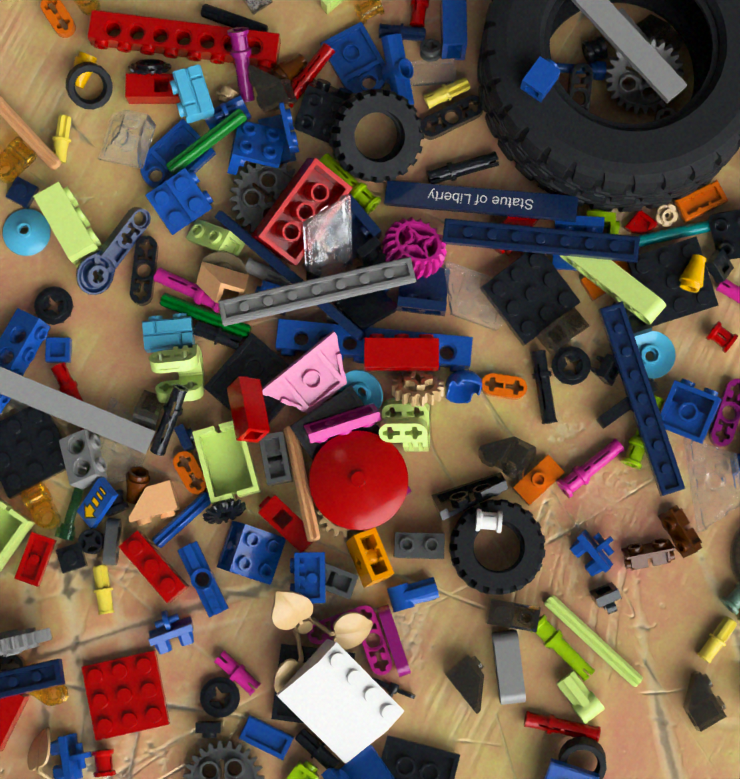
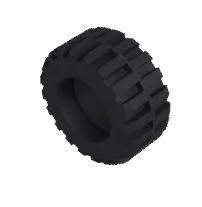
M382 89L362 90V92H356L350 95L349 99L342 101L339 105L340 108L332 116L333 122L332 125H329L328 131L331 132V139H328L329 146L332 147V154L335 160H338L340 163L339 166L356 178L375 183L392 181L398 175L403 176L408 172L407 168L410 165L414 166L417 162L415 157L417 153L421 154L423 146H420L421 139H424V132H421L420 128L423 123L421 118L417 117V110L414 105H410L405 97L397 95L396 92ZM378 112L387 115L393 120L396 126L397 139L388 155L373 159L366 157L358 150L355 144V130L357 124L364 116Z
M492 499L478 503L459 518L452 530L449 544L452 565L455 567L458 576L468 586L479 592L503 595L518 591L535 578V575L543 565L542 560L545 557L546 550H544L545 536L542 535L540 529L542 527L539 522H536L529 510L526 511L522 508V505L516 502L511 503L508 500ZM477 509H481L482 512L493 513L503 511L502 525L511 528L516 533L520 542V554L516 562L508 569L493 571L485 568L477 560L474 553V541L479 531H475Z

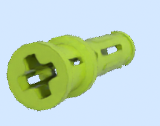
M326 153L319 160L352 187L349 195L351 194L367 214H370L380 204L381 198L374 196L367 189L365 183H359L347 171L343 170L329 153Z
M655 396L660 411L665 400ZM637 428L635 435L628 440L629 447L625 457H622L620 461L632 468L641 469V461L645 449Z
M545 614L540 616L531 625L529 631L531 633L535 632L544 641L546 648H552L583 681H586L589 676L583 669L590 675L595 672V669L562 638V631L560 629L556 630L546 620L547 616Z

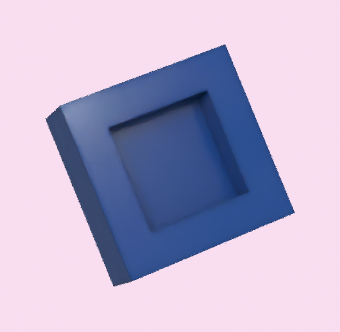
M46 337L45 362L71 363L72 339Z

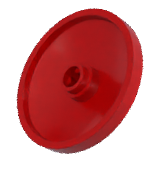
M351 431L349 434L338 435L332 438L318 451L310 468L309 487L316 507L330 522L349 530H368L386 523L399 511L407 494L408 471L401 453L392 443L383 441L378 434L372 432Z

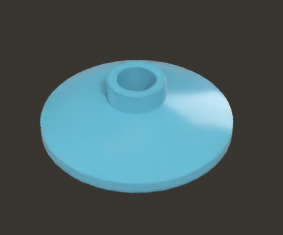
M22 209L14 212L7 218L3 226V239L6 246L12 252L21 256H31L42 251L48 244L51 235L50 225L44 215L33 209ZM23 227L29 228L26 234H21Z
M657 331L635 336L648 378L656 379L667 374L673 367L676 357L675 348L671 340ZM651 352L654 356L653 360H647L645 354Z
M352 370L346 373L347 384L339 389L337 393L351 385L365 406L374 403L377 409H379L383 401V391L379 381L371 373L364 370ZM361 387L365 390L366 394L362 393Z

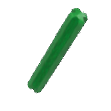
M240 108L236 109L167 162L168 170L173 175L180 172L247 120L245 113Z
M164 293L160 299V305L178 313H186L191 318L217 328L221 326L223 330L243 336V338H247L251 332V326L242 322L224 326L221 314L170 294Z

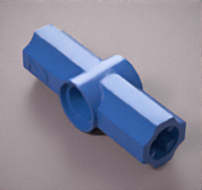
M392 34L381 37L386 65L382 68L383 79L390 85L391 91L405 97L410 105H414L410 83L414 68L412 63L405 57L401 34Z
M195 541L177 550L209 618L227 610L229 607L198 542ZM205 572L209 575L210 579L209 583L202 587L198 584L197 577L200 573Z

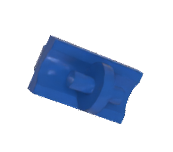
M240 95L226 103L219 104L218 107L214 108V116L204 120L209 129H212L239 108L245 113L247 120L252 117Z
M585 529L577 536V540L570 547V550L577 558L585 552H588L593 558L585 564V568L591 576L602 571L606 573L613 565L612 561L608 558V556L614 553L609 546L613 541L611 536L604 540L600 533H597L592 538Z
M167 610L161 611L162 619L155 621L156 629L149 631V643L151 646L155 645L160 655L172 650L170 642L172 638L178 637L181 646L194 643L193 620L191 616L180 620L178 613L169 616Z
M72 733L60 736L57 740L50 742L51 755H60L62 763L53 767L54 779L83 778L82 769L86 768L85 758L92 757L91 751H83V744L78 743L77 734Z

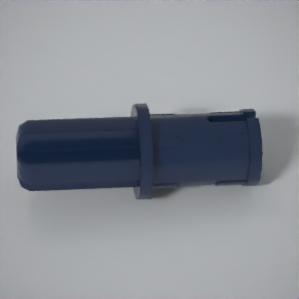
M380 23L379 39L386 35L401 34L402 40L424 41L426 29L424 27L403 26L404 23H401V25Z

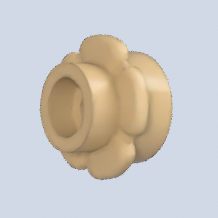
M222 86L220 91L216 92L220 96L218 100L222 103H226L239 95L238 92L226 86Z
M673 204L662 205L655 210V220L663 227L671 226L672 222H675L678 218V212H676V207Z

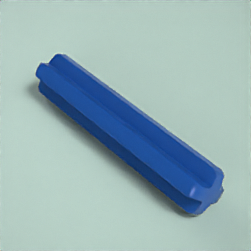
M205 491L202 492L152 538L155 545L162 548L211 504L209 494Z

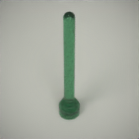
M74 487L64 523L57 527L55 537L74 541L76 532L74 531L75 526L73 524L84 489Z

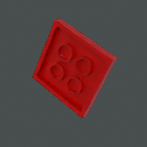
M156 650L81 667L95 741L170 724Z

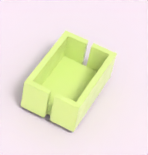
M57 182L33 196L67 257L77 268L82 260L98 252L102 243L92 228H87L91 224L80 207H77L79 203L68 186L63 188Z
M233 421L218 424L222 431L220 433L217 432L214 426L192 432L211 504H216L223 500H235L234 494L242 498L261 492L249 444L247 441L236 440Z
M1 498L0 572L35 524L34 521L20 511L13 509L14 507Z

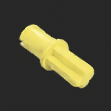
M463 77L446 86L442 84V87L424 94L423 98L428 109H431L447 100L449 102L452 101V97L469 90L470 84L468 79Z
M67 115L58 116L56 136L52 137V140H54L53 153L59 158L61 164H66L68 145L71 143V139H69L71 117Z
M107 565L94 566L93 574L96 590L93 593H96L98 615L114 613L111 595L113 588H110Z
M724 617L712 634L709 633L708 636L710 638L697 655L710 664L721 647L726 646L725 642L737 627V623L730 617Z

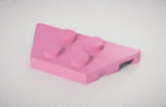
M334 331L330 332L262 387L263 395H268L286 405L294 406L298 410L309 413L346 385L347 381L336 333Z

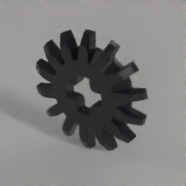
M144 59L137 61L135 64L132 63L128 68L129 71L136 74L154 75V73H166L172 68V65L170 63L166 64V62L159 59Z
M234 499L220 501L213 504L210 509L207 508L205 510L207 513L203 514V519L209 524H221L222 521L228 523V519L235 520L236 516L238 517L246 510L245 502L241 503L240 499L237 501Z

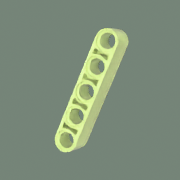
M559 255L617 302L623 301L624 307L646 324L650 325L666 307L665 302L612 260Z

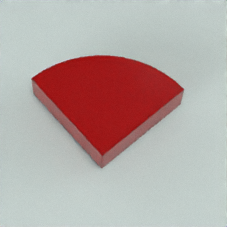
M641 210L633 216L624 229L631 233L643 234L653 230L658 223Z

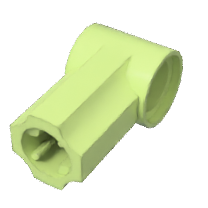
M571 671L556 683L565 697L571 702L572 709L584 724L588 723L605 709L592 691L589 692L574 671Z

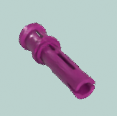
M236 27L227 30L232 45L230 55L235 60L239 96L241 95L244 102H251L255 100L249 62V56L252 53L251 48L248 46L247 38L249 28Z

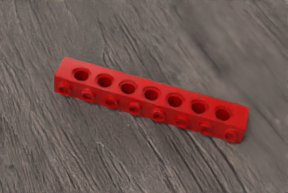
M92 10L88 39L91 45L97 49L106 50L109 47L117 48L118 51L125 53L133 50L140 51V53L148 56L156 53L163 54L165 57L172 59L180 56L187 57L188 60L196 62L204 59L210 60L214 64L221 65L227 62L234 63L235 65V60L230 55V51L226 50V47L231 44V38L227 34V30L231 29V27ZM113 30H120L116 36L109 35ZM249 30L247 34L248 46L261 49L259 53L249 56L250 65L257 66L261 70L275 69L280 53V34ZM138 32L143 33L140 39H133L134 34ZM161 35L167 36L163 42L156 41ZM184 38L190 39L187 45L179 44ZM207 41L214 43L210 48L202 47Z

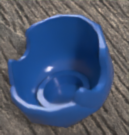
M471 370L453 372L446 380L445 397L450 402L457 404L470 402L473 394L477 393V395H480L481 377Z

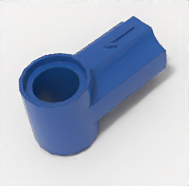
M434 577L411 584L404 583L387 588L393 612L415 607V604L439 598Z

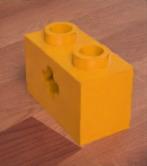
M376 527L353 535L346 541L364 588L384 581L394 574Z

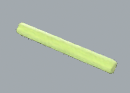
M551 595L546 599L544 605L634 687L641 683L643 677L556 596Z

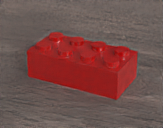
M307 158L251 236L287 264L297 266L349 194L352 187L317 158Z

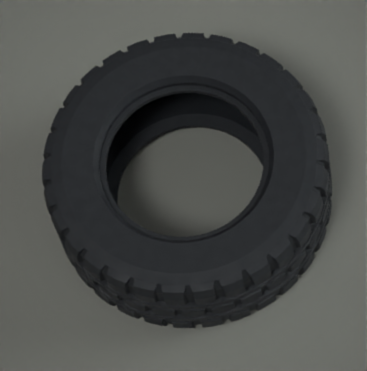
M492 0L486 13L477 68L481 107L484 112H487L485 120L492 136L499 139L497 144L508 160H514L516 162L515 168L528 180L537 181L538 187L545 192L556 195L575 196L579 199L578 206L580 207L587 204L590 205V209L611 212L613 208H617L619 212L641 211L643 206H646L648 209L657 208L669 204L672 198L679 200L696 191L698 186L705 185L719 173L721 168L730 161L740 148V0H609L611 3H626L648 9L665 19L679 33L692 59L694 87L690 102L670 116L642 124L613 122L590 113L571 98L561 85L559 79L541 103L521 90L520 86L523 78L539 56L544 59H551L550 38L567 19L578 13L580 9L571 0Z

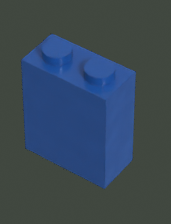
M441 0V60H465L467 49L466 0Z

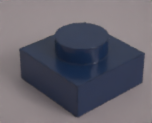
M17 176L5 197L29 209L34 200L33 196L38 193L39 188Z
M183 424L174 427L185 451L188 452L196 448L193 443L194 437L191 427L186 429Z

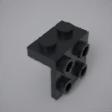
M314 79L307 85L294 127L300 132L329 143L328 139H331V132L328 131L329 125H332L333 122L332 116L335 111H338L342 101L349 99L353 92L346 88L337 89L330 86L331 83L327 80Z
M740 209L710 215L709 224L715 250L723 248L729 260L740 258Z
M370 261L362 266L356 267L355 269L372 266L374 264ZM382 290L332 302L361 330L367 329L397 311V305Z

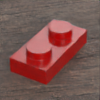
M31 532L14 579L39 587L57 540Z

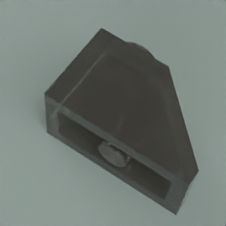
M467 654L444 674L477 714L481 711L484 674L481 669L484 666L476 656L470 658Z

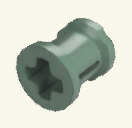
M740 582L735 584L736 588L727 597L723 596L720 599L724 606L735 615L739 613Z

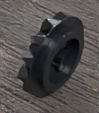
M48 287L42 290L34 303L35 313L38 318L51 325L64 323L68 317H71L74 307L70 294L60 287ZM49 298L56 303L62 302L58 306L59 314L53 310H48L51 307Z
M572 346L565 347L559 350L553 357L552 370L554 377L561 383L572 386L583 382L588 377L591 362L588 355L582 349ZM566 359L571 363L580 361L575 367L576 374L572 370L563 372L567 366Z
M213 678L201 690V705L205 712L213 717L223 718L229 716L239 705V689L234 682L227 678ZM216 687L221 693L230 692V695H227L224 699L225 708L219 701H210L217 695Z

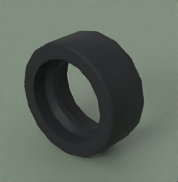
M83 62L75 65L69 71L66 78V90L68 96L77 106L94 110L102 107L109 101L113 91V83L110 75L100 65L93 62ZM85 72L98 74L103 82L101 94L92 100L81 98L75 89L77 78Z
M585 736L574 737L566 741L560 749L558 760L567 763L571 753L577 750L590 751L597 758V766L593 772L600 774L599 779H603L607 766L602 746L594 739Z

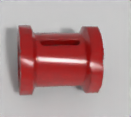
M718 321L708 333L706 339L714 341L726 353L736 341L738 335L730 333Z
M114 749L92 751V756L95 757L96 772L93 773L94 777L116 775L112 762Z

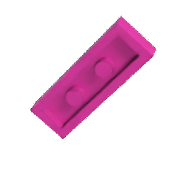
M372 403L304 425L310 443H322L328 440L329 437L346 435L359 427H371L376 422L381 421V416L375 404Z

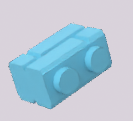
M198 64L172 72L173 80L169 82L173 95L178 94L180 103H176L180 118L185 116L186 122L192 123L200 119L213 117L214 108L201 66Z
M186 313L173 314L170 319H163V316H150L148 321H142L144 349L147 353L173 350V347L176 346L180 349L185 345L192 348V345H195L193 319L191 316L187 317Z

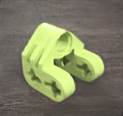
M198 344L192 345V348L185 345L182 349L176 346L173 347V350L157 351L149 356L151 371L154 373L178 372L179 380L164 381L155 387L159 402H168L174 384H181L188 388L184 402L198 400L203 397L205 390L202 351Z
M395 398L385 400L381 412L383 420L379 427L380 438L385 442L403 443L405 452H429V404L425 403L424 407L416 405L412 407L411 403L402 404V400L396 401ZM391 407L394 408V410L396 411L395 413H391ZM418 407L420 413H415L414 408ZM387 427H392L393 433H389Z

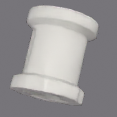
M477 509L475 531L486 529L496 530V533H501L503 511L493 513L482 512L481 509Z

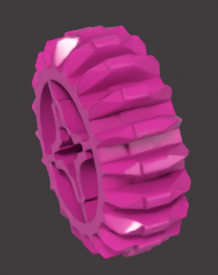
M412 216L408 220L402 218L399 222L395 221L387 229L382 241L384 246L382 253L386 255L385 261L389 262L411 257L417 280L422 276L427 278L431 274L434 275L443 265L447 251L445 250L446 244L442 242L443 235L437 234V228L432 229L430 222L427 224L422 223L421 218L415 221Z

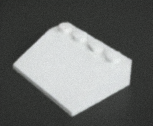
M327 639L276 694L345 764L384 734L404 712L337 642Z

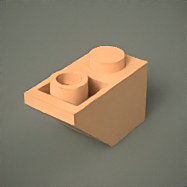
M202 261L196 284L215 303H218L220 300L242 296L249 275Z
M168 480L145 487L129 516V522L137 523V526H143L152 523L151 518L160 516L162 520L176 516L175 511H179L180 507L173 482Z

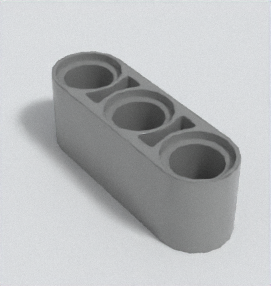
M517 629L492 632L500 704L526 702Z

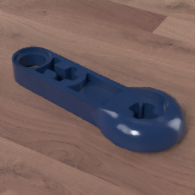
M140 207L131 208L98 252L80 262L76 270V281L83 292L89 295H98L110 287L115 269L150 224L151 216L147 210ZM138 212H141L143 220L140 224L136 225L134 217ZM123 233L126 234V241H123V237L121 236ZM94 271L97 272V275H98V278H97V279H94V275H93V272H94Z

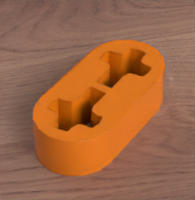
M61 0L41 1L40 7L55 32L62 38L71 37L76 31V25ZM50 3L55 5V8L58 11V13H56L55 15L52 12V10L49 9L48 5ZM63 19L68 29L64 30L61 28L58 20Z
M489 373L482 379V392L488 396L518 400L527 391V384L520 377ZM495 379V383L502 385V388L495 387L493 391H490L489 386H486L485 382ZM515 382H518L522 391L515 395L512 389H507L505 386H513Z
M178 452L173 459V465L187 490L196 495L206 491L207 486L203 471L196 458L190 452ZM182 456L186 459L191 458V461L188 463L191 471L188 472L184 466L179 467L178 464L181 463L180 458ZM194 474L198 480L203 479V482L200 484L201 489L191 488L193 480L190 475Z

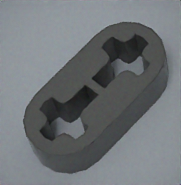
M107 519L103 549L104 565L116 566L118 563L120 550L118 546H120L122 529L121 519Z

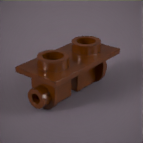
M675 505L668 511L658 515L663 528L668 532L676 550L683 558L703 548L700 544L702 541L694 528L685 530L684 526L690 522L682 508L679 509Z
M659 538L647 544L633 543L627 548L621 549L626 558L624 559L625 568L631 569V571L647 568L648 558H651L653 566L671 563V560H675L673 552L675 547L669 539Z

